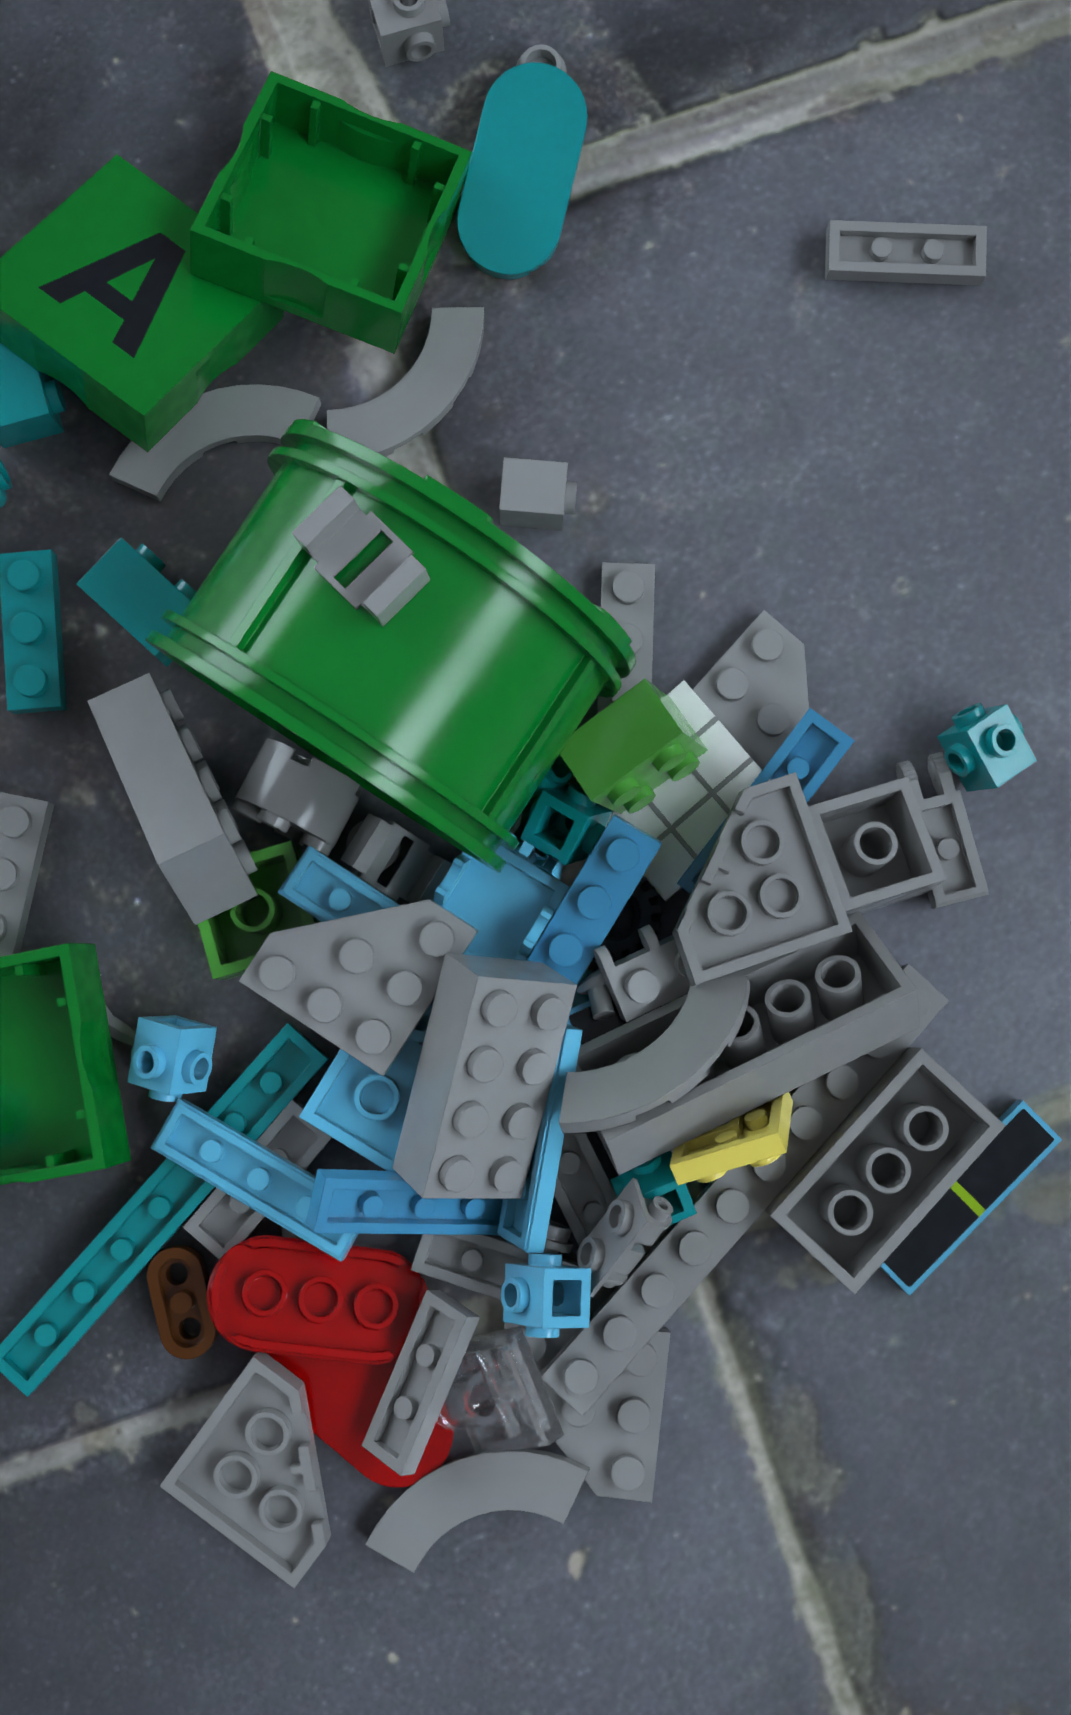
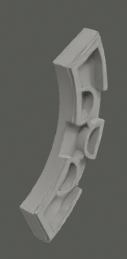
M484 307L432 308L431 323L425 345L408 373L391 389L368 402L343 409L327 410V430L358 442L383 456L394 453V449L407 444L420 434L425 435L452 409L454 401L464 388L468 378H471L474 372L484 333Z
M262 384L236 385L204 392L198 403L149 452H146L131 441L119 456L109 476L113 481L161 502L175 479L192 463L203 457L205 451L236 441L238 444L245 442L281 444L282 435L294 420L306 419L314 421L321 407L320 398L295 389Z
M721 976L698 985H690L686 1000L679 1014L665 1032L652 1044L639 1053L610 1066L588 1071L567 1072L559 1119L562 1132L585 1133L629 1124L637 1121L635 1116L647 1112L666 1101L672 1104L690 1092L708 1076L707 1070L721 1055L725 1047L728 1048L732 1045L742 1025L748 1006L750 993L748 976Z
M521 1448L520 1450H483L461 1456L444 1463L440 1468L410 1486L389 1507L375 1526L365 1545L414 1573L426 1553L441 1536L458 1524L478 1515L505 1510L525 1511L543 1515L564 1524L590 1467L568 1457L530 1448Z

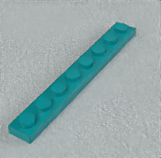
M287 1023L208 1113L257 1141L286 1106L302 1092L331 1058L292 1023ZM166 1158L0 1344V1372L27 1397L34 1393L216 1187Z

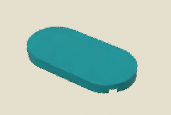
M531 62L520 64L507 70L493 83L484 102L458 209L457 225L462 246L469 255L470 260L479 270L495 278L513 280L530 275V272L537 270L540 266L542 267L552 258L561 237L586 135L588 115L584 96L577 83L567 73L555 66Z

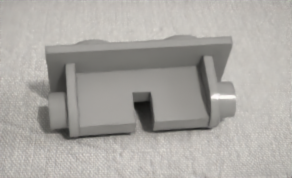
M635 1178L630 1180L617 1199L610 1204L607 1212L589 1236L581 1242L579 1249L576 1251L578 1266L591 1268L590 1297H594L602 1285L606 1288H613L615 1285L624 1284L630 1272L645 1255L643 1245L652 1246L660 1234L672 1223L671 1214L673 1207L670 1202L660 1196L654 1197L653 1200L643 1198L638 1180Z

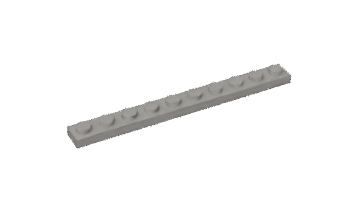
M910 964L903 965L901 968L918 989L920 1028L792 1090L790 1096L793 1100L787 1153L781 1154L777 1160L765 1166L752 1167L748 1164L728 1170L722 1177L710 1182L693 1201L697 1214L670 1226L637 1263L624 1284L617 1286L590 1316L589 1328H580L540 1372V1377L581 1417L594 1405L949 1002L942 993Z

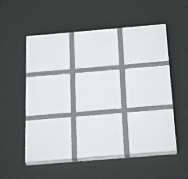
M684 680L667 696L678 707L708 751L698 757L700 764L692 773L678 781H672L669 778L654 789L656 797L646 807L632 814H629L627 810L622 814L613 811L605 826L607 827L613 815L616 814L662 842L644 876L665 901H668L682 889L677 884L679 879L726 819L738 793L750 787L762 771ZM575 777L567 783L568 785L570 783L579 784Z

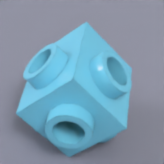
M177 1015L138 1017L127 1082L149 1089L148 1096L150 1098L165 1102H177L178 1099H182L183 1094L206 1092L208 1077L212 1070V1054L217 1027Z
M528 1253V1263H505V1281L501 1289V1301L504 1307L503 1322L525 1326V1336L536 1338H558L559 1330L562 1328H589L591 1268L562 1265V1254Z

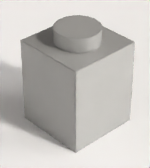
M504 457L499 506L500 525L563 531L564 513L575 514L577 482L567 481L568 463Z

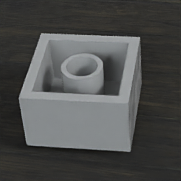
M908 777L808 806L847 916L858 911L862 914L926 894L947 879Z

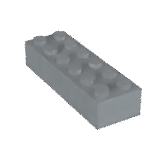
M860 911L847 916L853 932L725 975L748 976L750 983L748 1006L742 1025L732 1045L728 1048L725 1047L721 1055L707 1070L708 1076L690 1092L672 1104L666 1101L647 1112L635 1116L637 1121L596 1131L618 1175L920 1028L918 989ZM687 994L580 1045L575 1072L610 1066L642 1051L660 1037L679 1014Z

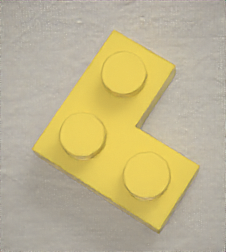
M787 1092L729 1121L727 1124L718 1126L674 1148L669 1166L677 1184L682 1185L695 1180L699 1183L712 1182L722 1177L728 1170L748 1164L752 1167L765 1166L777 1160L781 1154L787 1153L793 1106L790 1093Z

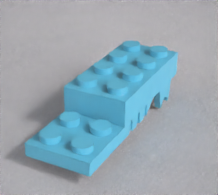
M526 841L523 843L519 842L515 850H510L502 845L499 846L495 853L506 862L500 873L462 852V854L455 857L445 878L436 888L433 901L479 930L467 948L476 956L526 961L570 889L568 885L561 882L564 865L550 854H545L543 857L538 855L534 851V846ZM433 1002L384 1076H381L340 1049L299 1117L384 1170L395 1171L392 1167Z

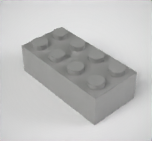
M148 673L88 700L87 702L155 860L193 923L197 925L257 896L256 890L248 876L258 870L238 832V826L225 800L222 799L214 803V801L222 798L219 791L220 788L206 760L197 764L195 762L203 758L202 750L188 722L180 726L176 724L185 718L171 689L160 693L152 676Z
M445 953L392 1167L422 1198L521 1199L577 984L543 962Z
M908 1047L765 1209V1212L853 1294H856L1006 1125L922 1048Z

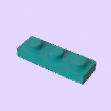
M51 549L1 553L0 596L7 711L12 714L67 710L57 554Z

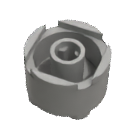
M267 738L235 796L236 800L231 809L257 823H265L274 828V833L289 841H293L297 845H305L306 847L310 845L328 857L348 822L363 789L359 788L360 785L348 776L313 757L310 760L295 754L293 758L292 756L296 751L295 748Z

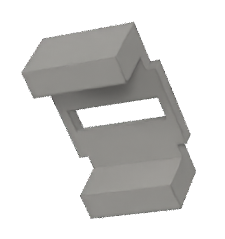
M341 485L292 532L299 545L318 562L314 566L315 570L356 610L363 606L382 626L431 580L426 568L413 556V551L372 511L365 515L359 509L355 499ZM380 532L384 533L392 543L349 586L344 588L334 577Z
M370 813L340 859L358 870L357 877L396 901L400 896L409 903L433 900L436 888L443 881L452 865L445 859L428 851L429 844L390 820L387 823ZM406 836L413 841V844L385 888L376 881L402 838Z

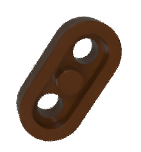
M181 1244L167 1247L152 1259L147 1270V1283L160 1339L164 1348L174 1357L187 1360L203 1355L214 1344L219 1332L215 1328L207 1308L206 1294L209 1276L205 1261L197 1250ZM174 1263H181L187 1268L188 1277L186 1281L180 1282L172 1277L171 1267ZM185 1318H194L200 1323L201 1331L199 1335H189L184 1330L183 1323Z

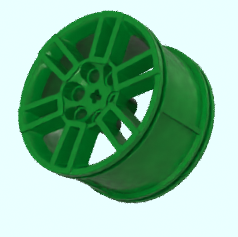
M306 419L294 420L281 437L282 446L274 448L268 456L267 463L274 477L182 615L166 609L161 616L162 620L172 627L168 636L166 637L152 630L146 641L195 677L310 754L348 776L361 787L443 840L500 873L506 862L495 852L500 845L510 850H515L519 842L509 833L510 829L597 696L605 698L614 697L621 688L622 682L620 678H626L635 667L636 657L630 646L632 640L606 610L591 603L545 562L492 524L493 518L459 494L428 475L422 478L382 454L347 437L325 429L316 421ZM340 485L355 499L359 509L365 515L372 511L413 551V556L426 568L431 579L384 626L363 606L356 610L315 570L314 566L318 562L299 545L292 534ZM380 532L334 578L346 588L392 541L384 533Z

